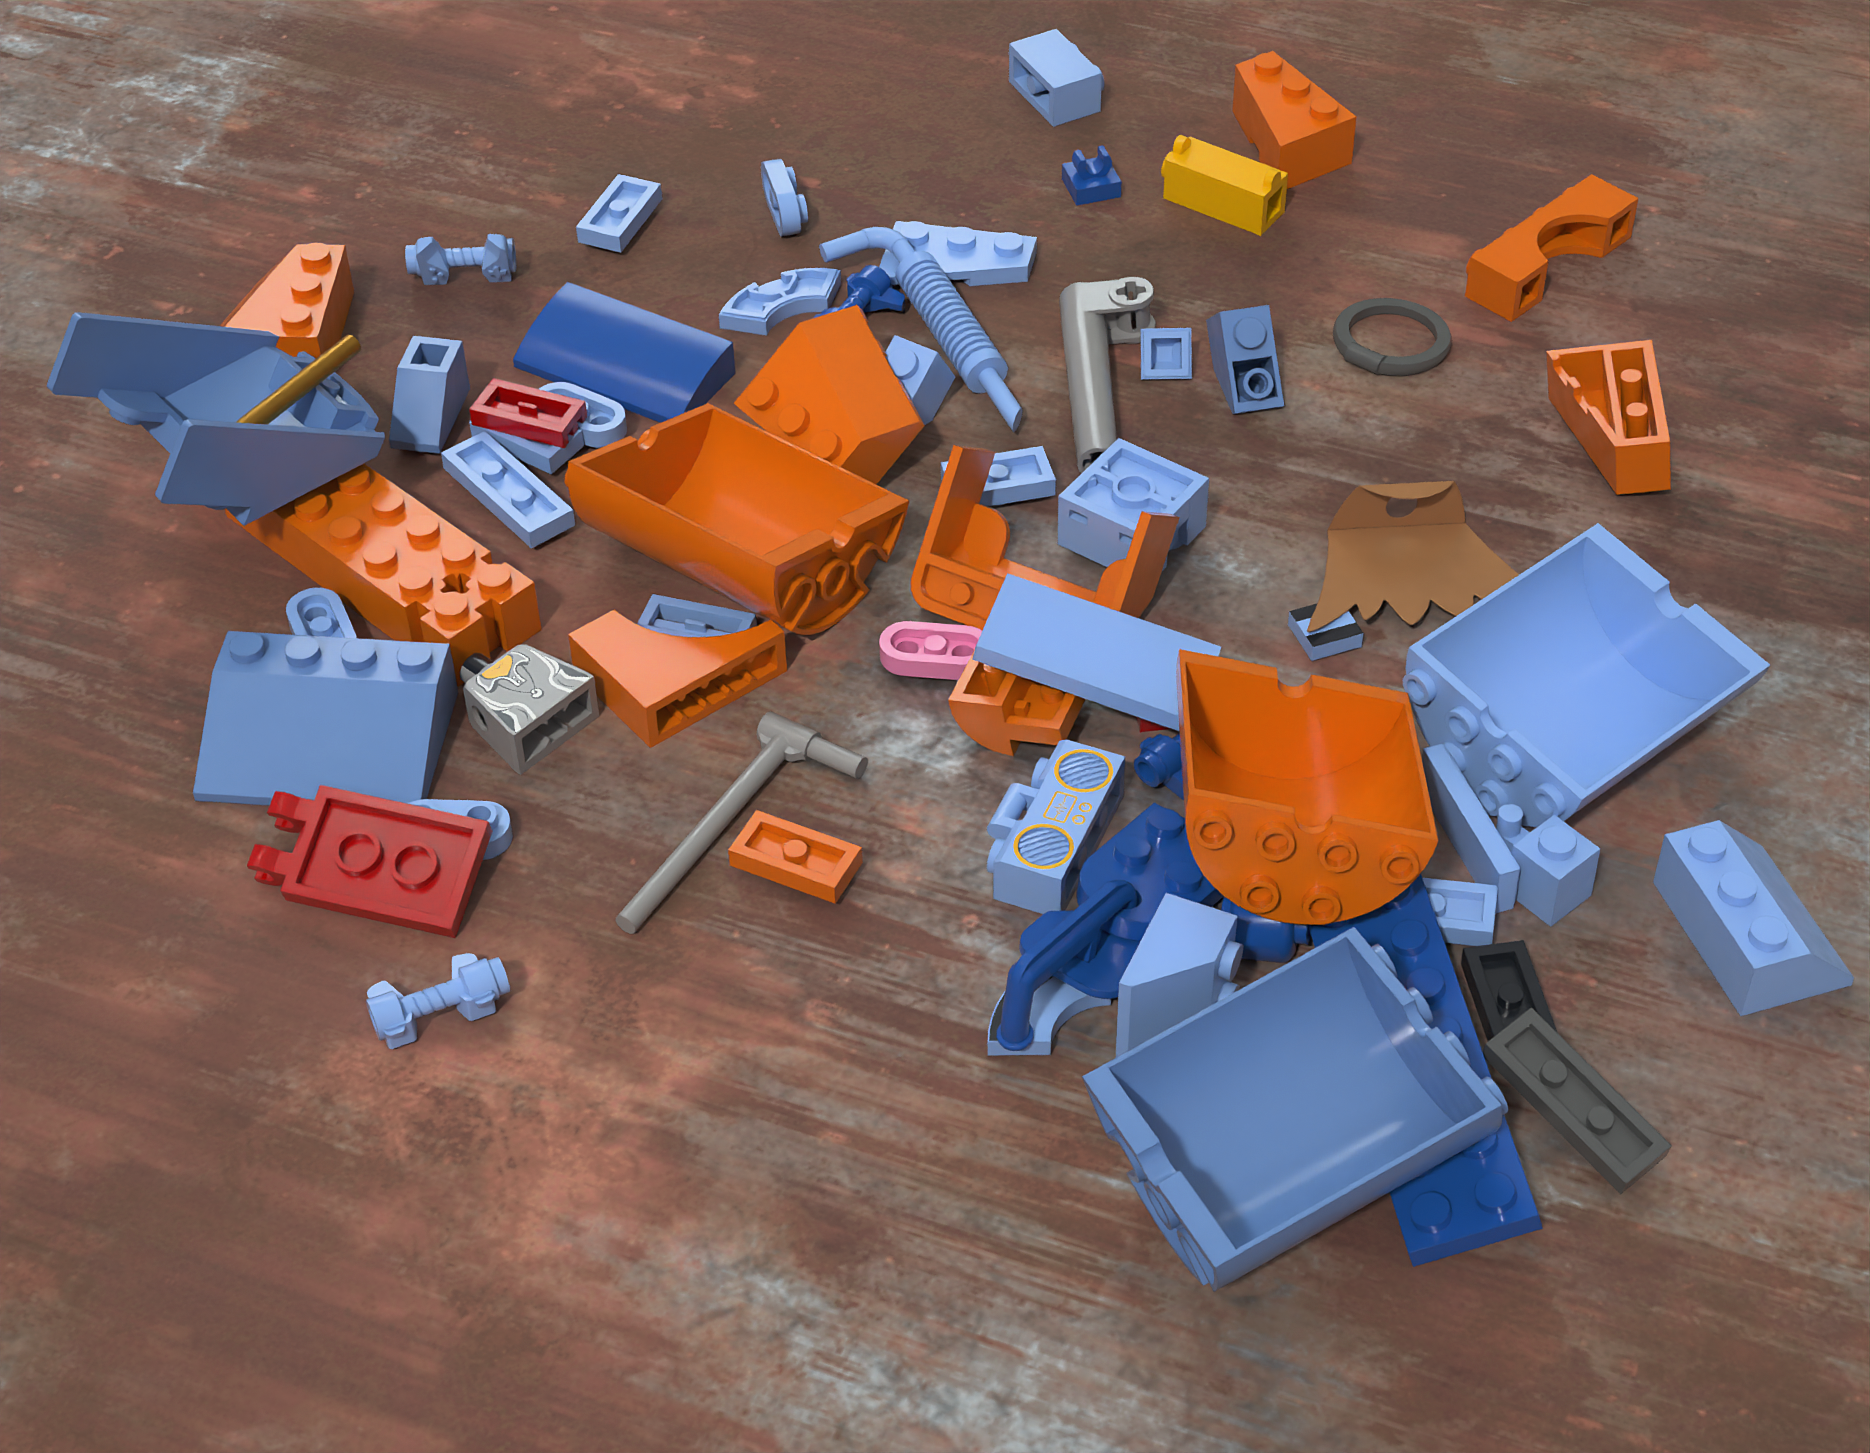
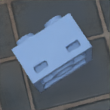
M1118 438L1058 496V545L1108 567L1117 560L1126 559L1141 511L1168 513L1180 517L1169 550L1179 548L1182 544L1188 545L1206 527L1209 478ZM1167 557L1162 571L1167 567Z

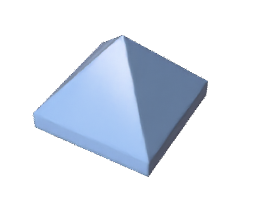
M1191 328L1140 329L1141 380L1192 379Z

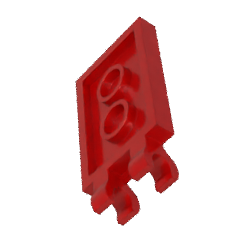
M324 785L319 786L314 800L275 791L267 814L277 817L274 825L277 829L300 834L292 853L266 845L255 844L247 867L257 871L254 877L256 881L272 886L282 885L280 892L286 901L456 938L493 831L489 821Z

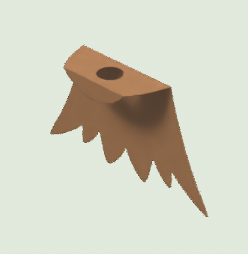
M1455 481L1359 485L1343 502L1327 530L1328 555L1324 582L1307 632L1315 631L1331 623L1354 605H1357L1362 618L1368 620L1377 613L1383 601L1388 602L1398 616L1409 625H1414L1422 618L1429 606L1430 600L1450 614L1457 616L1474 605V595L1482 600L1519 574L1495 554L1465 523L1463 500ZM1391 498L1417 499L1416 508L1404 517H1392L1386 511L1387 503Z

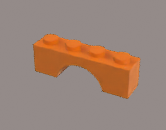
M1593 174L1589 175L1575 186L1567 188L1562 195L1546 206L1538 208L1530 217L1515 227L1507 229L1502 236L1483 249L1475 251L1466 266L1468 278L1465 297L1513 322L1542 301L1549 262L1547 259L1564 254H1584L1603 258L1630 239L1639 198Z

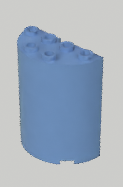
M1355 927L1082 1076L1093 1107L1108 1139L1117 1142L1121 1146L1133 1167V1170L1126 1174L1149 1214L1188 1270L1203 1286L1209 1283L1213 1291L1219 1290L1493 1134L1501 1126L1502 1115L1508 1112L1507 1102L1496 1083L1490 1077L1486 1076L1480 1079L1470 1067V1060L1465 1048L1454 1033L1448 1031L1443 1034L1438 1027L1431 1029L1427 1025L1433 1021V1016L1424 997L1414 987L1407 990L1397 979L1395 967L1386 951L1379 944L1370 947Z

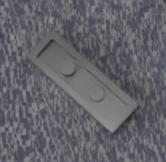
M1532 1007L1485 1044L1483 1049L1484 1058L1620 1194L1667 1156L1672 1145Z

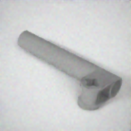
M1126 277L1119 280L1077 282L1064 288L1060 294L1059 307L1077 466L1081 473L1117 440L1108 344L1140 343V329L1156 328L1155 320L1150 315V303L1153 301L1154 288L1148 280L1140 277ZM1130 291L1133 292L1134 300H1129L1128 293ZM1131 320H1136V329H1132Z

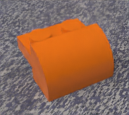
M973 651L948 699L955 721L970 738L987 749L1010 756L1015 755L1021 741L1057 745L1059 741L1067 739L1085 702L1084 698L972 660Z

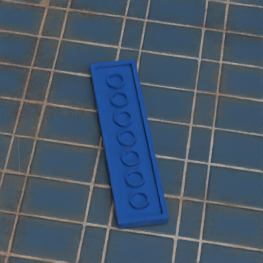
M1421 873L1401 894L1369 913L1325 925H1311L1310 933L1315 948L1352 927L1356 928L1370 947L1379 944L1390 957L1397 973V979L1406 990L1411 987L1416 988L1426 1000L1433 1016V1021L1427 1025L1431 1029L1438 1027L1443 1034L1448 1031L1454 1033L1467 1052L1472 1070L1480 1079L1486 1076L1491 1078ZM1502 1115L1501 1126L1496 1132L1390 1192L1413 1267L1543 1229L1504 1115Z

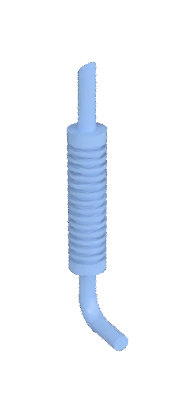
M887 227L865 228L819 245L821 256L826 263L874 248L886 249L895 255L899 261L895 273L898 284L954 368L958 371L968 389L975 393L986 392L1013 432L1017 430L1022 417V408L1003 381L1008 371L1006 361L989 339L962 297H960V294L956 291V288L952 285L933 255L925 251L915 252L910 241L905 236Z

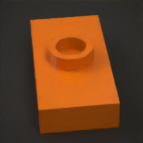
M759 810L754 812L728 849L730 866L836 904L863 863L862 847Z

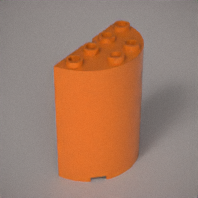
M709 403L650 427L640 436L639 440L628 436L568 461V469L564 480L565 486L569 489V496L576 514L588 526L769 620L771 619L778 625L801 635L820 633L832 627L846 617L865 597L869 589L864 581L878 559L886 563L888 562L902 530L909 505V500Z
M1179 649L1176 663V684L1186 833L1193 857L1203 875L1213 887L1237 906L1253 914L1284 923L1325 925L1364 915L1383 906L1406 890L1424 870L1438 843L1408 693L1312 674L1302 685L1287 686L1278 679L1276 667Z

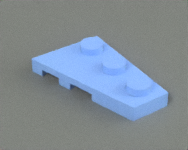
M896 221L893 230L900 232L910 241L915 252L925 251L933 255L949 280L962 279L969 286L1028 282L1037 253V237L1022 236L1012 232L996 233L972 230L967 227L935 226L917 221ZM885 249L879 267L888 274L892 288V285L898 284L895 273L899 261L895 255Z

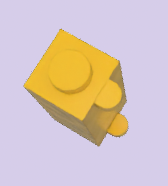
M1179 135L1175 139L1173 151L1169 152L1163 161L1161 176L1164 178L1163 199L1259 236L1285 213L1287 172L1196 138H1188L1183 135Z

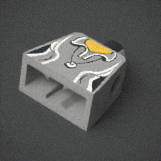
M517 645L496 661H492L482 653H474L465 660L461 667L460 678L465 683L463 691L469 722L476 732L520 775L599 717L594 676L529 645Z

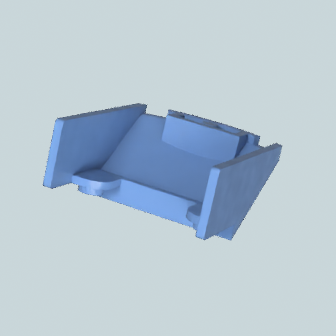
M76 312L70 319L47 383V388L55 395L98 398L110 409L109 414L113 418L129 425L141 424L170 453L155 492V496L162 503L204 505L215 510L227 509L243 526L377 457L385 439L384 432L375 431L379 420L376 413L364 398L335 372L268 425L237 423L238 419L316 359L305 351L298 352L297 357H292L276 348L279 336L269 331Z

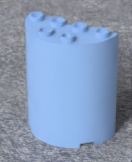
M1597 523L1410 646L1406 658V675L1403 678V687L1409 695L1416 721L1429 747L1443 744L1448 749L1486 813L1490 816H1497L1501 806L1515 804L1523 811L1521 825L1538 827L1553 815H1556L1562 821L1571 817L1756 684L1765 675L1770 664L1697 604L1690 608L1680 606L1671 596L1669 590L1670 582Z

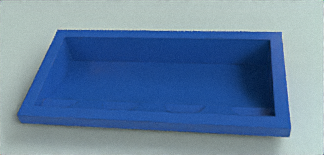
M567 282L546 304L526 333L513 358L515 368L552 382H567L618 402L625 410L660 423L706 404L735 375L732 341Z

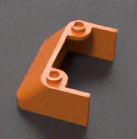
M953 445L911 577L912 595L922 608L983 631L1008 573L1136 618L1141 616L1153 599L1180 517L1168 513L1141 511L1126 559L1117 560L1105 569L1097 592L1004 558L1010 540L1009 524L1002 513L991 507L979 504L996 452L983 448Z

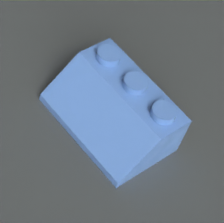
M1720 820L1664 835L1653 883L1740 1016L1852 986L1853 975L1762 845Z

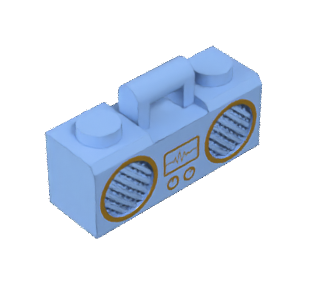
M1067 739L1058 742L1050 759L1041 757L1038 760L1033 772L1031 787L1019 783H1013L1009 786L987 826L988 834L996 839L987 860V871L993 873V899L1041 914L1049 911L1066 910L1078 886L1083 863L1096 851L1124 796L1125 756ZM1023 810L1027 811L1023 820L1018 821Z

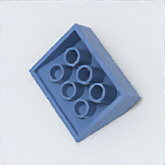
M228 631L212 672L193 789L195 801L270 806L275 791L314 800L320 785L407 804L416 800L427 799L458 695L450 644Z

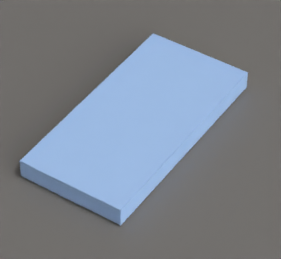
M1007 573L976 644L972 660L1179 731L1176 663L1179 649L1219 656L1221 646Z

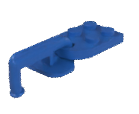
M1156 803L1150 805L1083 863L1076 892L1079 907L1071 911L1046 912L1023 931L1019 944L1022 956L1011 966L1008 972L1001 1024L997 1029L996 1035L999 1044L1004 1049L1020 1051L1031 1044L1034 1038V1030L1029 1020L1034 991L1051 976L1095 998L1111 999L1118 997L1119 982L1165 893L1212 907L1223 897L1203 875L1193 857L1187 839L1184 817Z

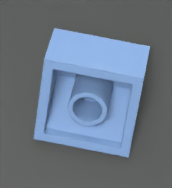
M1165 893L1119 982L1116 1057L1240 989L1238 984L1232 983L1243 953V944L1235 942L1237 915Z

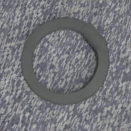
M1374 298L1354 303L1340 313L1333 327L1335 345L1345 361L1376 375L1405 376L1425 372L1442 362L1449 353L1452 344L1449 327L1437 313L1423 305L1402 299ZM1378 314H1395L1412 318L1424 324L1433 333L1436 342L1431 348L1420 354L1400 357L1387 356L1358 344L1351 336L1349 330L1356 322L1363 318Z

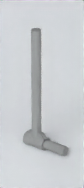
M767 712L762 717L756 734L762 751L618 914L616 923L623 931L629 934L635 933L784 759L789 762L799 760L809 762L813 759L856 779H859L864 774L868 759L823 739L821 733L774 712Z

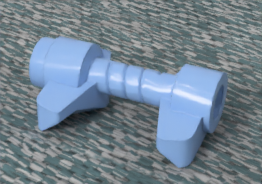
M488 234L484 247L443 249L433 237L418 239L415 245H406L405 249L408 275L417 274L422 276L424 285L447 284L449 268L482 266V274L489 282L511 281V272H516L514 238H506L500 234Z
M466 953L452 957V980L403 996L387 981H381L368 989L366 1004L378 1039L380 1041L385 1040L388 1048L394 1049L416 1041V1018L433 1013L435 1010L439 1011L447 1006L456 1005L457 1010L469 1021L495 1013L494 1001L498 1000L500 995L509 993L510 985L499 957L488 961L486 958L477 960L474 954Z

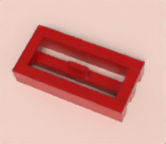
M496 378L490 381L469 408L471 423L474 426L565 448L569 443L568 434L574 436L578 431L577 422L583 423L587 418L586 402L584 400Z

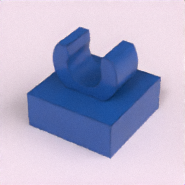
M1104 145L1098 146V156L1095 158L1085 159L1081 150H1075L1072 155V162L1062 164V181L1076 206L1121 197V180L1112 166V159Z

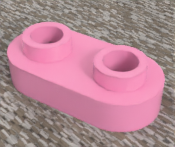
M914 621L898 622L887 627L880 635V661L886 670L900 676L959 680L976 647L982 630L967 625Z

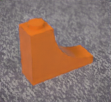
M614 609L568 634L573 666L594 676L597 697L650 748L787 672L784 630L771 619L758 626L732 634L712 637H683L644 628L628 620Z

